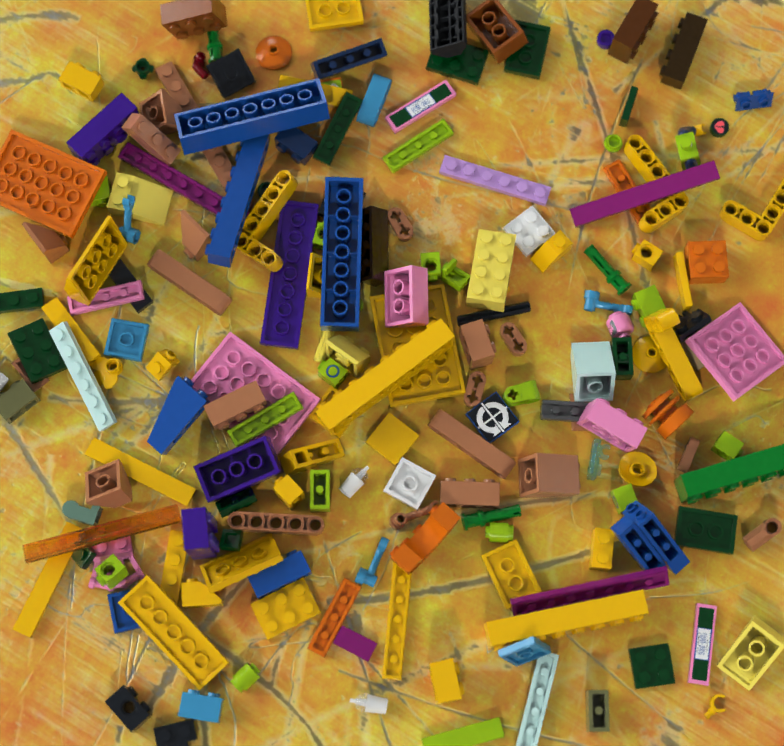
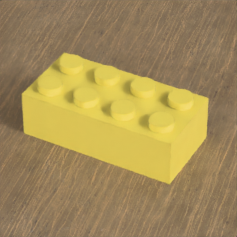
M479 229L466 307L504 312L516 234Z

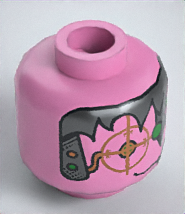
M622 311L609 315L606 326L611 337H630V334L634 331V325L630 316Z

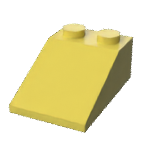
M116 172L107 209L111 215L124 217L122 200L123 198L127 199L129 194L135 196L132 219L165 226L174 191L136 176Z
M339 334L327 339L325 342L327 358L331 357L355 378L360 376L371 361L369 351L363 347L358 348L348 336L343 337Z
M754 615L717 664V667L750 691L783 650L784 637Z

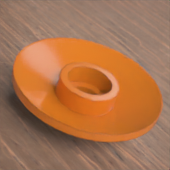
M269 36L258 44L256 58L263 68L280 70L289 64L292 58V49L284 38ZM277 49L276 52H271L270 50Z

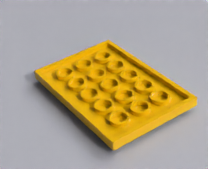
M444 284L428 286L429 323L432 320L437 321L441 318L454 334ZM385 294L369 297L381 359L387 354L392 355L396 352L395 349L400 344H407L411 341V337L416 332H423L427 329V325L408 328H386ZM456 341L452 348L388 395L390 408L466 393Z

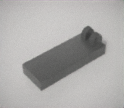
M542 400L540 417L541 420L578 422L588 403Z

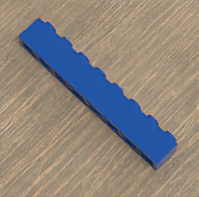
M269 134L243 140L240 143L242 148L241 151H237L235 158L237 163L236 166H232L231 181H228L226 184L225 192L227 194L226 197H222L220 204L222 209L216 215L215 223L217 225L216 228L211 230V243L206 245L205 255L208 256V263L231 267L267 154Z

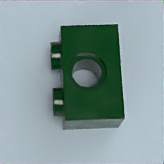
M632 337L612 338L610 346L616 370L615 380H631L634 375Z

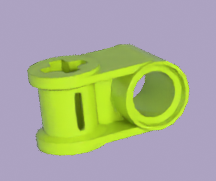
M535 380L510 386L502 395V399L508 407L529 404L541 399ZM509 393L515 396L514 400H512V397H508Z

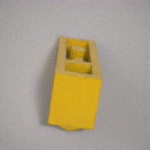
M339 438L289 450L280 457L286 475H292L342 458L345 454Z

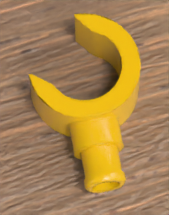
M717 694L710 698V707L704 714L707 719H710L715 713L726 711V709H717L714 705L716 698H724L726 696Z

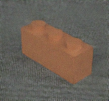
M132 113L121 127L152 156L166 164L171 165L181 151L176 144L142 114Z
M255 380L203 407L214 429L223 430L230 426L229 423L235 420L237 422L247 418V414L253 411L258 413L265 409L264 406L267 405V402Z
M445 478V481L440 483V505L444 502L447 506L456 508L498 509L500 482H495L494 479H484V482H476V479L472 478L464 479V481H456V478Z

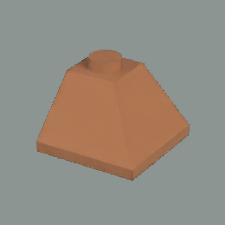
M165 89L158 90L139 103L141 114L164 135L178 131L174 114L182 112V109Z
M183 209L181 211L182 244L185 249L183 252L188 258H194L198 262L205 255L206 245L211 243L210 234Z
M28 222L22 223L29 236L51 264L69 252L66 246L69 243L63 235L59 236L54 230Z
M120 459L85 472L86 503L88 505L117 508L132 502V486Z

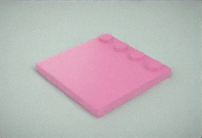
M741 302L685 341L733 402L784 365V354Z

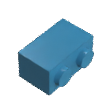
M188 689V693L182 692L178 716L220 723L224 699L219 698L220 694L208 692V695L204 696L200 695L199 690Z

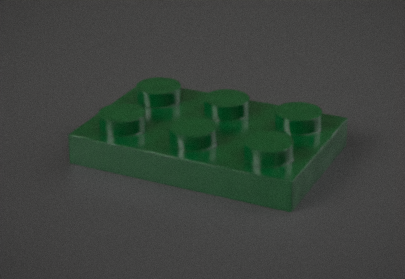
M515 20L524 31L528 43L506 59L504 72L539 80L551 27Z
M467 44L464 51L457 56L445 58L431 53L426 70L478 86L489 52L488 50Z
M43 318L7 333L31 384L68 369Z
M679 506L674 541L680 547L733 555L738 515Z

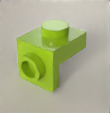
M453 258L449 263L446 262L443 265L441 281L460 292L469 283L470 275L456 267L457 260Z

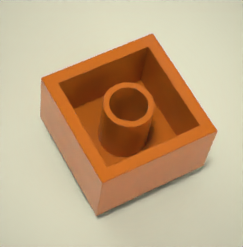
M726 240L687 242L684 247V256L689 284L725 283L729 277Z

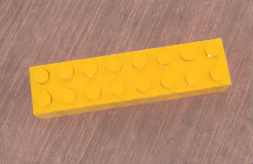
M441 318L437 321L432 320L427 324V329L423 332H416L411 337L412 340L407 344H400L392 355H385L380 360V364L376 367H369L365 370L364 376L359 379L358 377L353 379L345 390H338L333 394L334 398L329 402L324 401L317 406L318 410L315 411L317 417L331 436H334L455 345V335Z
M638 590L489 621L484 624L488 648L498 651L507 647V645L517 643L532 636L545 641L548 636H552V639L564 637L567 632H571L572 635L581 634L586 631V628H590L591 631L600 630L605 627V624H610V627L622 625L625 623V620H629L630 623L638 622L644 619V616L649 611L644 590Z

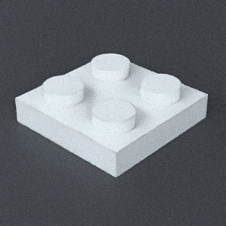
M533 205L503 227L505 233L516 234L515 245L525 257H528L556 234Z
M402 457L383 492L418 510L436 475Z

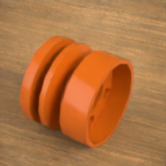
M671 388L654 399L642 415L645 420L650 415L654 416L649 422L650 425L657 421L661 423L656 431L664 440L694 413L686 403L679 407L675 405L680 398L678 395L672 401L669 399L674 393Z

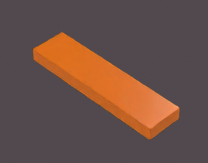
M620 159L603 168L617 193L636 187ZM648 204L630 209L629 212L639 226V221L651 208Z
M346 578L343 579L307 649L325 658L362 586Z

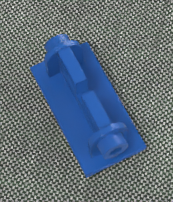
M767 89L753 91V95H750L749 91L737 92L733 95V100L736 102L735 111L771 107L774 92Z

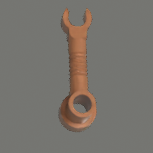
M434 501L425 508L406 514L395 513L390 517L389 524L393 529L399 530L410 520L430 515L429 511L432 509V506L438 502Z

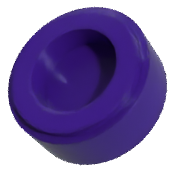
M602 30L597 35L596 43L602 49H609L615 35L609 30Z

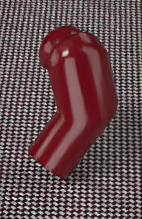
M198 52L193 58L192 68L205 80L210 75L204 68L206 56L203 52Z

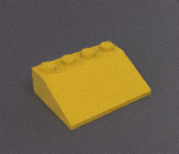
M108 215L66 279L64 290L68 296L87 306L90 305L128 246L111 216Z

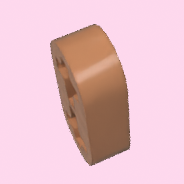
M391 208L388 211L390 226L399 240L409 241L413 237L412 225L400 208ZM393 213L399 215V223L395 218L391 219L393 217ZM401 226H403L405 231L409 230L407 236L405 234L401 235Z
M504 323L500 328V337L512 355L516 357L523 356L527 350L526 341L513 323ZM505 328L508 330L512 329L511 335L513 338L509 334H504ZM513 341H516L518 345L522 344L521 351L518 349L514 350L515 343Z
M480 371L473 372L467 383L464 403L469 408L477 406L482 398L486 377ZM476 376H479L480 380L483 382H479L478 387L475 388V381L472 379H475ZM472 391L476 392L475 398L478 400L470 403V399L467 396L470 397Z
M693 437L689 438L677 470L687 473L700 440Z

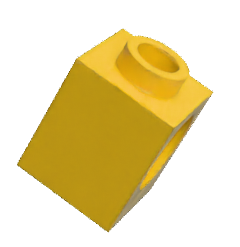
M644 239L641 244L637 243L633 248L632 253L634 255L631 260L651 271L663 251ZM641 252H648L650 257H644Z

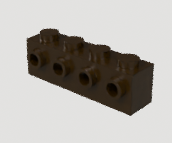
M687 12L685 18L681 17L677 27L680 29L679 34L675 33L672 40L674 48L673 50L669 49L665 58L669 61L667 65L663 64L659 74L662 76L660 83L679 90L682 89L708 19Z
M375 206L363 208L361 283L376 287L384 284V271L389 270L388 211Z

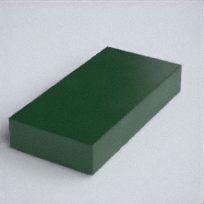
M631 86L619 126L625 127L628 123L638 87Z

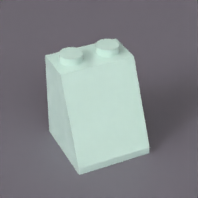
M610 341L571 343L570 360L574 401L592 402L597 398L613 401L616 370Z

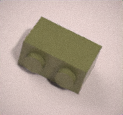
M24 379L18 380L10 386L8 391L0 393V414L11 424L41 400Z
M609 690L585 691L586 732H610Z

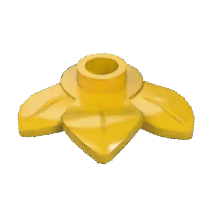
M99 357L89 364L95 370L94 376L99 386L104 385L106 390L115 386L118 381V375L123 371L122 362L116 358L107 359Z

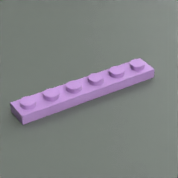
M448 155L444 156L439 171L441 175L542 206H546L551 190L549 186Z

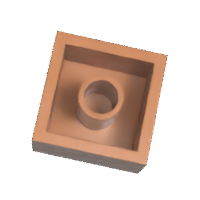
M483 319L460 326L458 336L470 371L492 364L497 352L494 342H490L488 336L490 335L488 324H484Z

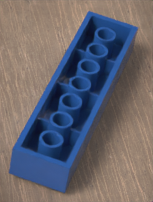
M319 78L174 114L184 155L330 119L327 101Z
M325 177L321 331L359 332L363 178Z

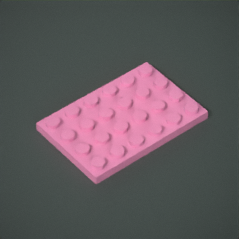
M232 332L228 333L191 379L194 382L193 387L197 390H203L208 395L207 399L210 402L255 380L266 399L267 405L264 406L265 408L294 391L304 409L251 440L269 436L277 456L321 401L319 397ZM253 411V412L247 414V418H245L244 420L250 418L251 416L255 415L256 413H254V411ZM235 420V421L229 423V424H230L229 428H233L234 426L238 425L239 423L243 422L244 420L239 421V422H237V420Z

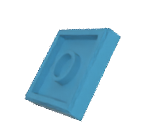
M112 318L104 356L142 362L150 325Z
M534 636L498 650L499 657L515 666H520L551 653L550 646Z

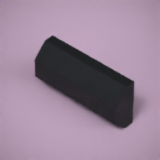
M429 0L430 51L433 55L449 58L460 55L466 48V0Z

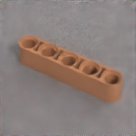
M160 249L155 252L147 263V266L219 316H222L233 301L221 290Z
M441 409L436 412L428 423L429 428L502 479H506L516 465L512 458Z
M235 511L228 516V524L231 529L242 530V532L318 536L323 533L325 528L323 519L316 515ZM236 517H241L243 520L239 526L232 525V521ZM260 518L262 524L259 527H253V519ZM280 519L282 521L281 526L273 528L271 526L273 520ZM294 520H299L301 527L293 529L291 528V523ZM314 521L320 522V529L312 530L310 528L311 523Z

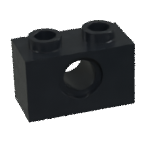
M123 685L105 703L129 731L134 733L152 717L149 713L151 708L144 701L140 702L136 698L138 693L131 686ZM128 702H133L135 705L132 713H127L125 710Z

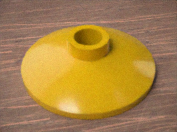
M651 336L642 337L634 344L632 348L633 363L639 370L646 373H656L665 368V364ZM653 350L655 355H649L648 351Z
M635 451L629 452L621 458L619 473L628 484L631 483L632 486L645 487L655 480L657 467L651 457L642 452Z

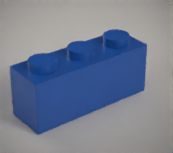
M627 516L622 517L610 528L643 571L667 565L635 522Z
M293 550L286 554V558L283 561L263 569L257 574L248 576V579L259 600L303 577L311 575L312 572L302 551L297 552V550Z

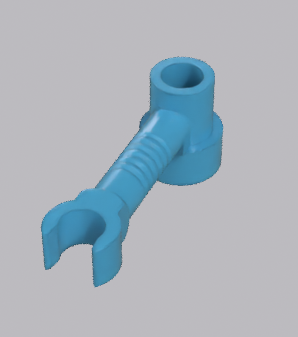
M128 194L127 199L123 198L122 200L124 225L119 230L127 242L136 244L140 238V230L131 226L135 196Z
M585 290L584 310L594 312L595 308L615 312L622 311L628 315L632 314L633 306L599 301V292Z
M384 537L380 539L368 570L360 567L354 582L374 587L378 578L375 576V572L389 539Z

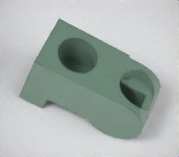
M72 500L65 502L62 507L63 514L69 519L96 528L103 511L100 506L92 505L91 509L80 506Z

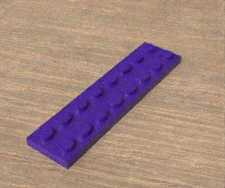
M288 200L280 211L274 252L282 258L283 266L279 271H271L260 345L296 350L299 348L306 300L310 253L313 252L312 242L316 231L319 204Z

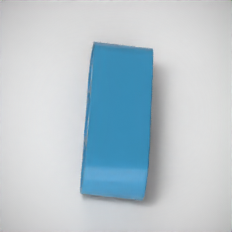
M374 73L359 109L357 122L375 127L391 87L392 79Z

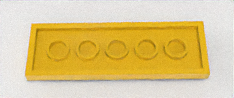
M146 575L118 602L199 691L229 663L227 658L149 575Z

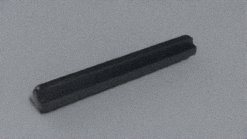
M525 301L505 306L504 312L483 310L457 316L456 320L460 327L483 319V322L527 313L530 312L531 307L530 303Z

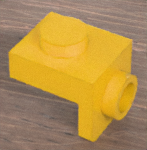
M165 349L156 353L146 366V369L160 381L180 361L176 358L174 352Z

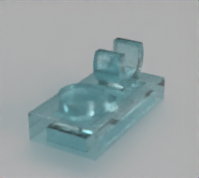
M595 438L592 442L587 473L588 480L594 481L597 476H600L602 464H599V459L607 460L609 458V455H604L602 450L610 449L611 446L609 444L601 446L602 439Z

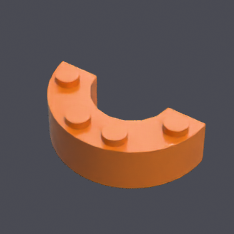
M444 502L440 506L435 505L429 511L430 516L423 525L419 524L412 532L414 535L410 539L407 537L400 544V547L396 546L389 553L390 559L408 575L425 561L461 518Z

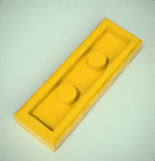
M676 252L673 256V263L682 311H689L693 306L684 254L683 252Z

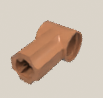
M770 518L742 539L745 545L754 552L775 535H778L781 532L782 525L778 519ZM768 523L774 524V533L767 530Z

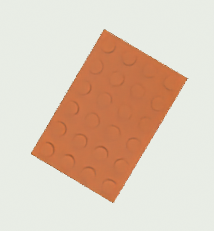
M11 129L0 150V206L73 239L108 172Z

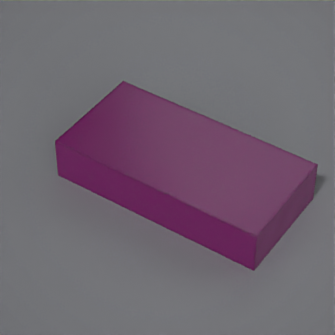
M343 625L333 644L368 662L377 646L376 642Z

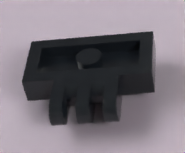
M700 309L691 314L685 310L682 312L683 317L678 315L680 323L672 328L678 340L683 342L712 320L710 315Z
M194 719L153 728L157 746H189L188 741L198 739Z

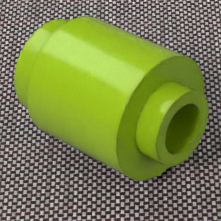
M490 522L489 526L485 527V538H489V542L508 543V541H513V525Z
M246 663L233 675L234 678L231 680V683L242 693L244 690L247 691L260 678L258 674L261 671L253 663L251 665Z

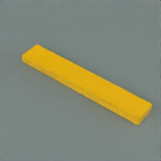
M95 437L85 452L86 456L103 465L120 459L127 477L186 507L189 506L197 491L195 488Z
M66 522L12 630L32 638L71 560V556L85 532L84 529Z
M393 562L382 679L402 681L412 573L408 575L395 562Z

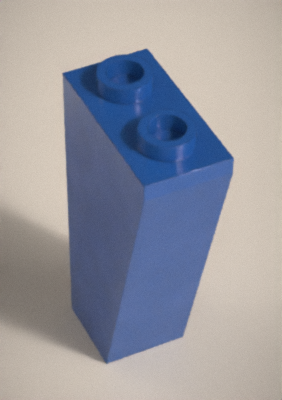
M177 376L147 440L161 455H166L205 410L203 406L210 403L207 399L208 395L201 389H195L193 387L194 382L186 376L184 378Z
M635 500L621 512L623 516H627L635 522L667 564L666 567L675 575L690 563L689 559L655 514L640 502Z

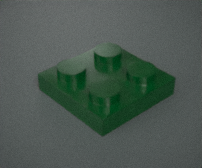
M668 643L628 649L635 689L675 683Z

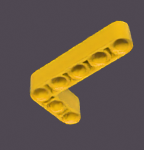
M633 134L628 138L623 147V152L647 183L671 175L640 135ZM683 191L660 199L661 203L648 210L639 221L640 230L644 233H651L680 215L689 203V198Z
M287 170L277 173L247 216L237 245V249L272 272H277L282 268L283 260L273 250L260 243V240L298 186L295 177Z
M784 178L761 216L738 202L729 200L719 212L720 218L753 239L764 241L770 235L784 212V203H780L777 198H781L784 201ZM726 209H731L733 214L727 213ZM768 213L774 214L775 218L769 217ZM742 218L748 219L750 223H744ZM758 228H764L766 233H761Z
M665 308L644 317L645 326L682 399L688 401L703 393V388L672 328L680 323L676 311L673 308Z

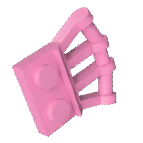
M130 532L91 539L92 549L97 555L93 559L94 567L89 581V588L94 589L96 587L108 591H114L115 588L120 587L125 589L132 583L145 577L134 558ZM112 554L124 566V560L129 559L136 572L123 579L113 589L110 590L106 585L104 587L101 586L96 580L98 575L95 568Z

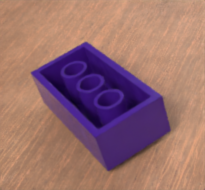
M121 92L66 142L72 155L97 166L100 160L105 155H109L118 143L126 140L128 133L121 127L132 113L139 114L137 107Z
M263 436L193 466L208 503H214L284 473L269 436Z
M206 507L181 509L184 550L193 560L217 558V552H220L219 540L215 538V533H218V523Z

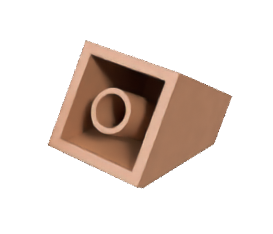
M535 453L518 459L519 498L571 497L580 494L581 484L579 481L580 465L578 455Z

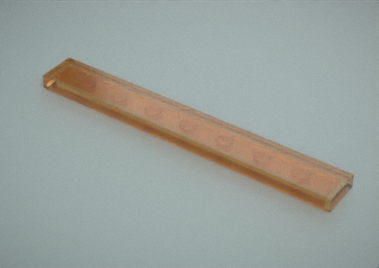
M174 504L22 545L26 564L180 523L182 520L178 505Z

